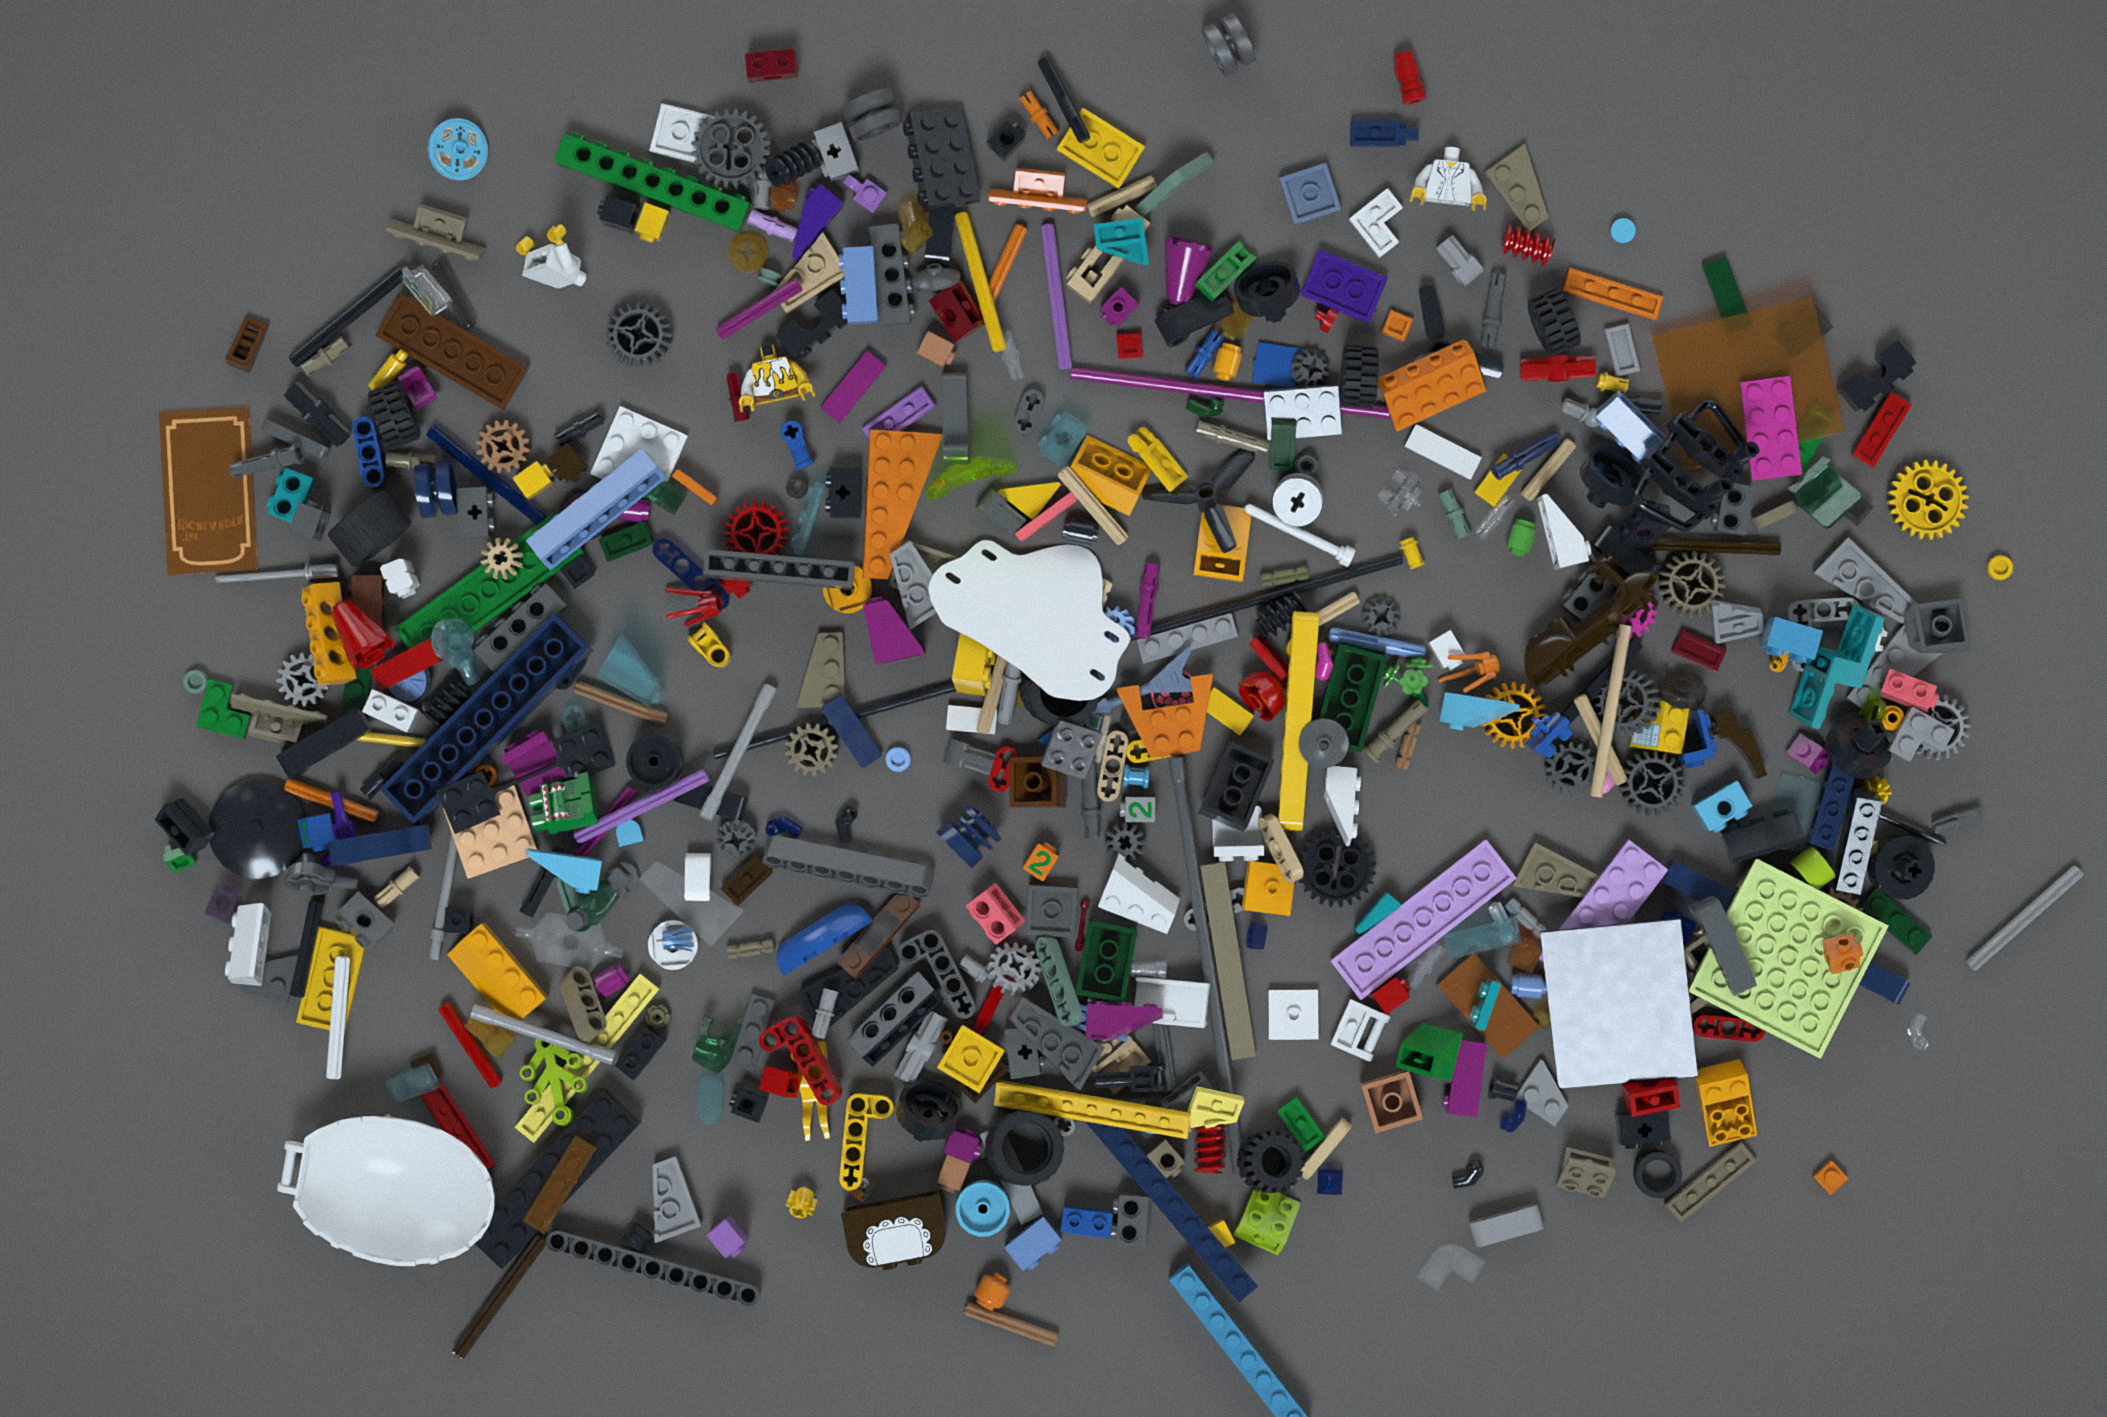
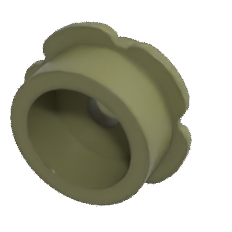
M653 1005L647 1010L646 1022L648 1025H652L654 1029H661L665 1024L669 1023L670 1014H668V1009L665 1006ZM657 1014L660 1015L659 1019L655 1017Z

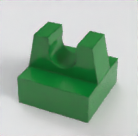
M170 845L165 846L164 861L173 873L197 864L193 853L186 856L180 848L173 849Z

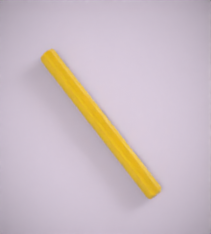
M960 212L955 215V221L990 344L994 352H1000L1006 349V344L969 215L966 212Z

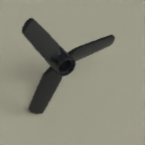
M1432 285L1419 288L1425 333L1432 343L1429 345L1427 353L1418 356L1413 362L1433 353V347L1437 344L1444 346V348L1450 346V343L1443 339L1445 327L1435 288ZM1474 352L1481 375L1498 379L1503 372L1504 364Z
M1240 449L1211 478L1210 482L1200 483L1195 490L1191 488H1175L1169 492L1166 487H1144L1142 499L1185 505L1197 503L1199 510L1205 513V520L1222 553L1230 552L1237 544L1218 496L1227 493L1255 460L1254 455L1248 450Z

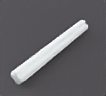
M345 956L335 958L326 1077L329 1079L341 1078L350 958Z

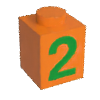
M1044 842L1043 846L1038 843L1022 869L1039 880L1044 881L1059 858L1055 854L1057 849L1047 842Z

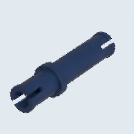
M1551 431L1522 450L1508 454V458L1491 467L1493 476L1497 480H1501L1515 470L1520 471L1523 469V465L1560 444L1559 437L1555 432Z

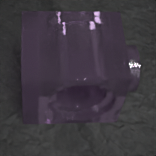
M225 884L224 887L216 886L204 914L226 924L232 923L233 914L237 912L243 895L238 893V888L229 884ZM224 895L230 899L228 909H223L220 906V899Z

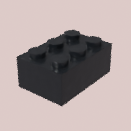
M1229 741L1225 746L1198 813L1244 832L1249 825L1275 760Z

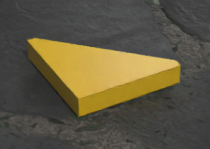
M1055 482L1000 489L997 493L1030 519L1034 520L1061 484Z

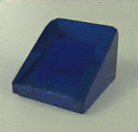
M1256 923L1249 924L1245 946L1251 949L1263 950L1268 926Z

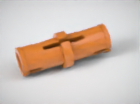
M1029 91L1026 95L1031 103L1027 101L1024 95L1019 101L1030 114L1032 123H1036L1046 137V140L1052 138V135L1047 128H1050L1054 135L1058 134L1060 130L1057 129L1047 115L1048 110L1042 108L1033 92Z

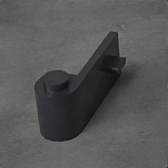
M1223 291L1213 302L1205 295H1202L1175 308H1165L1156 314L1157 318L1154 322L1166 345L1171 348L1185 342L1189 338L1190 333L1234 314V310Z

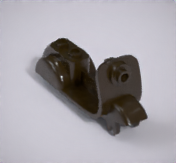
M1603 553L1598 558L1592 554L1590 559L1597 564L1591 565L1587 571L1593 574L1599 570L1600 576L1594 581L1597 584H1601L1607 578L1617 587V591L1575 626H1572L1566 618H1557L1549 623L1548 629L1543 633H1538L1529 639L1524 655V667L1530 685L1533 687H1538L1541 684L1547 685L1560 674L1568 677L1565 670L1569 669L1574 672V663L1601 642L1609 645L1610 643L1606 638L1611 634L1618 638L1620 636L1618 632L1619 624L1624 625L1640 607L1650 612L1649 602L1654 606H1658L1656 598L1648 592L1659 579V575L1652 571H1639L1625 578L1619 573L1617 567L1620 564L1612 554L1607 556Z

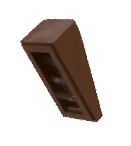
M245 316L225 357L227 364L250 373L269 324ZM248 326L259 330V333L256 334L248 331ZM244 336L254 339V343L243 339ZM240 346L249 348L250 352L240 349ZM236 355L242 356L246 358V360L244 361L240 358H237Z

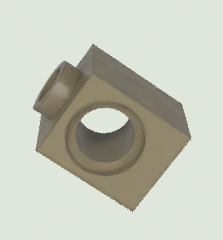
M1166 1138L1147 1153V1157L1165 1178H1168L1170 1175L1174 1178L1184 1169L1182 1165L1185 1163V1160ZM1163 1154H1172L1174 1156V1163L1170 1166L1162 1165L1160 1158Z

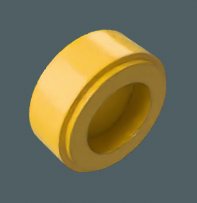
M1994 556L1987 563V573L1994 580H2004L2012 574L2013 564L2006 556Z

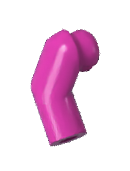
M1320 643L1317 645L1318 660L1315 666V677L1318 680L1326 681L1331 675L1333 663L1327 643Z

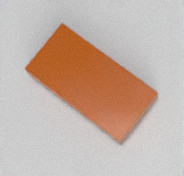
M676 470L672 477L714 507L718 502V498L681 470Z

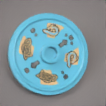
M453 118L443 121L432 131L428 141V155L431 164L439 174L451 180L461 181L474 177L482 170L487 160L488 146L484 134L474 123L461 118Z

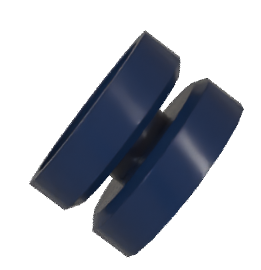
M451 461L436 463L434 472L429 464L415 465V495L422 519L436 517L438 505L444 516L457 514V483Z

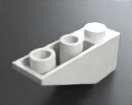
M1332 766L1327 768L1325 772L1324 799L1345 845L1350 846L1352 838L1357 836V824L1353 823V817L1358 815L1359 800H1355V791H1360L1361 777L1357 776V768Z

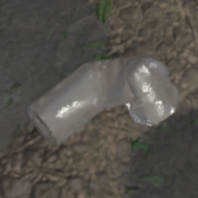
M1916 1012L1907 1029V1036L1913 1048L1925 1050L1929 1045V1041L1925 1039L1921 1029L1927 1017Z

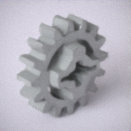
M300 653V659L295 655H291L292 662L283 661L282 663L286 668L284 670L278 669L277 671L282 674V678L276 679V682L283 684L279 692H287L285 700L294 698V705H298L300 700H302L303 706H308L309 700L313 704H317L316 697L325 698L326 696L322 691L324 689L330 690L331 687L328 685L318 686V681L314 674L313 654H310L308 659L305 653ZM304 663L301 669L292 671L296 665ZM306 674V678L313 683H304L302 685V681L295 676H305ZM288 679L291 680L294 685L293 691L289 686ZM316 688L314 693L304 696L307 690Z
M1014 942L1011 948L1007 943H1004L1002 949L997 947L994 954H991L988 959L990 963H988L986 970L991 971L988 979H995L993 987L1000 985L1002 987L1001 993H1004L1007 989L1010 996H1013L1015 991L1023 995L1025 989L1030 992L1034 986L1033 984H1036L1039 980L1038 975L1041 972V968L1036 966H1038L1040 960L1032 958L1035 953L1034 951L1026 952V945L1020 949L1017 942ZM1003 958V964L998 967L999 961ZM1029 971L1028 978L1024 980L1026 972Z

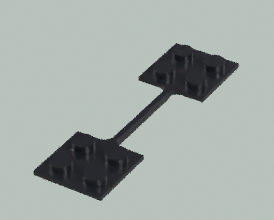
M597 721L552 740V745L557 754L556 762L498 787L491 788L483 772L479 771L437 789L436 792L454 833L457 834L501 815L495 802V795L499 791L553 768H561L567 780L570 781L577 779L578 774L588 772L589 776H592L615 766Z

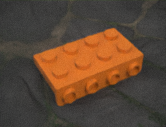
M1466 340L1453 343L1378 378V387L1382 392L1396 432L1486 392L1475 353Z

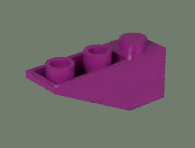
M1095 1001L1094 1004H1088L1086 1037L1092 1040L1112 1041L1162 1019L1163 1010L1155 1004H1144L1143 1007H1138L1127 1002L1109 1005L1105 1001Z

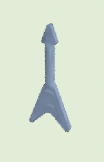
M1187 646L1156 674L1149 683L1139 686L1140 697L1151 692H1192L1190 679L1182 675V670L1192 650L1191 647ZM1119 695L1110 699L1104 697L1097 703V708L1092 714L1110 713L1111 708L1119 706L1123 702Z

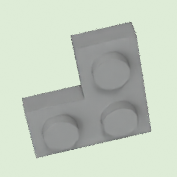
M1909 706L1886 750L1907 762H1911L1921 741L1944 752L1955 730L1922 711Z

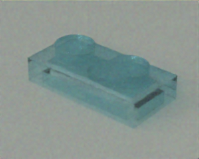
M430 1064L388 1078L385 1081L395 1104L435 1090L440 1086Z

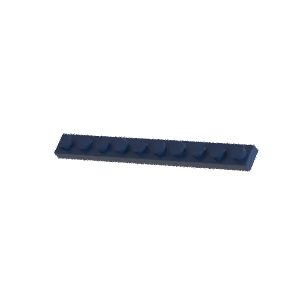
M1086 1122L1239 1303L1258 1287L1124 1128Z

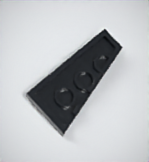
M885 947L857 979H854L844 969H841L799 990L814 1022L817 1015L815 1009L818 1010L823 988L839 992L832 1012L834 1017L831 1016L828 1027L830 1028L897 971L899 967L889 947Z

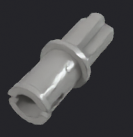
M823 988L818 1010L815 1009L817 1015L812 1036L821 1039L826 1037L831 1016L834 1017L832 1012L839 992Z

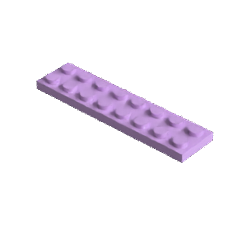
M1485 839L1405 901L1399 909L1385 917L1332 958L1330 962L1358 998L1362 1000L1513 882L1516 877Z

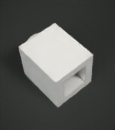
M1451 630L1427 643L1442 669L1448 666L1452 670L1463 663L1462 660L1448 659V655L1465 654Z

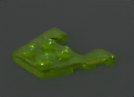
M979 456L971 459V463L961 467V464L952 465L946 468L947 472L942 473L925 491L927 501L949 495L948 490L995 474L1000 478L1018 472L1016 461Z

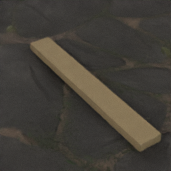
M1225 861L1200 865L1231 1060L1255 1057V1046Z

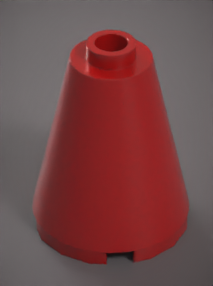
M341 600L333 606L331 616L349 664L354 670H357V666L365 669L374 665L386 656L384 651L388 647L390 650L393 649L395 642L392 637L355 603Z

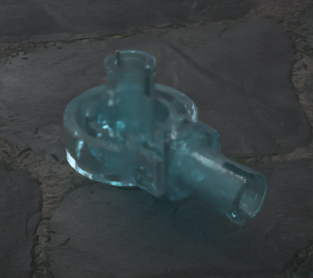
M458 618L443 619L435 624L432 631L431 643L433 650L439 658L447 661L450 668L458 669L466 686L473 685L476 681L480 680L471 662L474 655L471 648L474 642L473 634L463 620Z

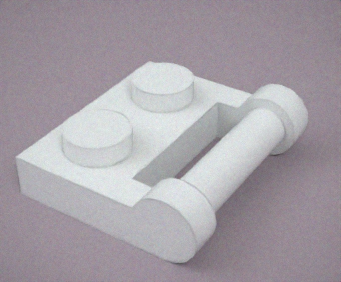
M1349 999L1330 1044L1371 1062L1374 1056L1372 1052L1385 1023L1389 1022L1390 1016ZM1370 1016L1374 1017L1376 1021L1363 1050L1357 1048V1045Z

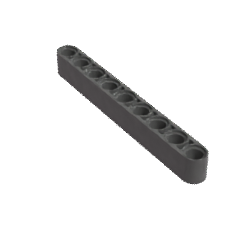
M554 1229L546 1238L547 1248L553 1253L745 1307L754 1306L761 1295L760 1287L754 1282L645 1251L639 1252L634 1248L567 1229ZM553 1235H561L564 1238V1245L561 1247L555 1246L552 1241ZM579 1241L586 1242L588 1252H578L576 1243ZM602 1248L611 1250L612 1258L610 1260L601 1258L600 1250ZM625 1255L634 1256L636 1265L633 1267L626 1266L623 1261ZM648 1262H657L660 1266V1271L656 1274L649 1272L647 1268ZM674 1268L681 1269L684 1273V1278L682 1280L673 1279L671 1270ZM697 1275H704L707 1278L708 1284L705 1287L697 1286L695 1283ZM723 1281L728 1282L732 1287L731 1292L727 1294L722 1293L719 1290V1283ZM746 1288L752 1289L755 1292V1298L753 1300H746L742 1295V1291Z

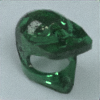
M704 1015L692 1060L704 1069L718 1074L731 1061L742 1024L737 1022L730 1034L727 1035L723 1032L719 1039L714 1040L709 1036V1027L714 1024V1019Z

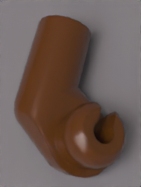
M944 1031L940 1035V1041L945 1044L942 1048L944 1054L954 1040V1037L948 1031Z

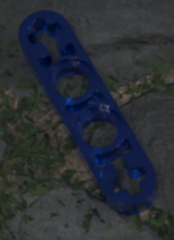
M664 538L657 540L652 549L654 556L691 590H698L694 587V579L697 576H703V569L670 540ZM668 543L670 545L668 547L670 553L675 555L677 551L680 554L673 558L670 565L667 563L670 560L667 555L662 554L660 556L658 554L660 552L658 548L660 544L665 546ZM680 559H685L689 563V569L685 573H679L675 568L677 561ZM706 578L708 582L706 588L699 591L710 590L712 584H714L716 588L713 591L716 594L720 595L723 593L725 595L723 597L725 603L722 605V610H724L730 604V595L713 578Z

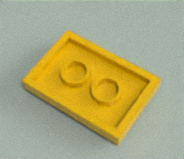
M1082 108L1079 113L1090 134V139L1084 143H1079L1070 127L1056 151L1119 190L1144 151L1145 146Z

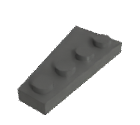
M1020 997L1008 1019L1077 1090H1081L1105 1047L1092 1039H1087L1084 1034L1071 1026H1063L1058 1018L1027 999Z

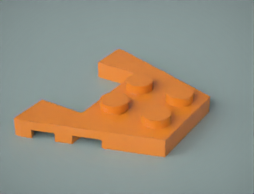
M1212 673L1190 676L1193 702L1142 710L1138 684L1116 688L1151 758L1200 751L1213 679Z

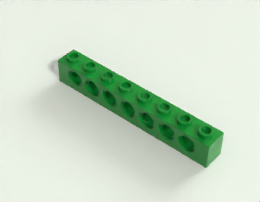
M572 132L571 136L564 133L554 159L557 165L741 234L751 208L750 203L746 202L747 197L737 193H733L732 196L723 193L724 189L713 184H710V187L700 184L701 180L689 175H687L686 179L677 176L678 172L671 168L664 167L661 170L655 168V163L647 159L641 158L639 162L631 159L632 154L618 149L617 153L608 150L609 146L602 142L595 141L592 144L586 142V137L578 133ZM584 149L591 152L590 158L586 161H580L578 159L579 152ZM606 158L614 160V165L609 170L601 168V163ZM628 167H635L637 169L636 176L631 179L624 176L625 170ZM653 175L659 176L660 183L656 187H649L647 185L649 177ZM675 184L683 186V192L678 196H673L670 193L671 187ZM697 193L706 194V201L703 204L697 205L693 202V198ZM719 202H728L729 210L727 212L718 213L716 211Z

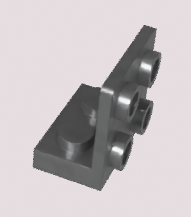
M1059 719L1042 758L1041 765L1085 780L1103 734L1091 725L1084 723L1082 727Z

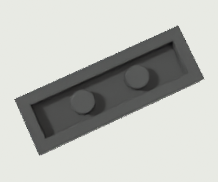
M751 994L730 1065L754 1072L761 1051L758 1039L760 1034L768 1027L776 1000Z

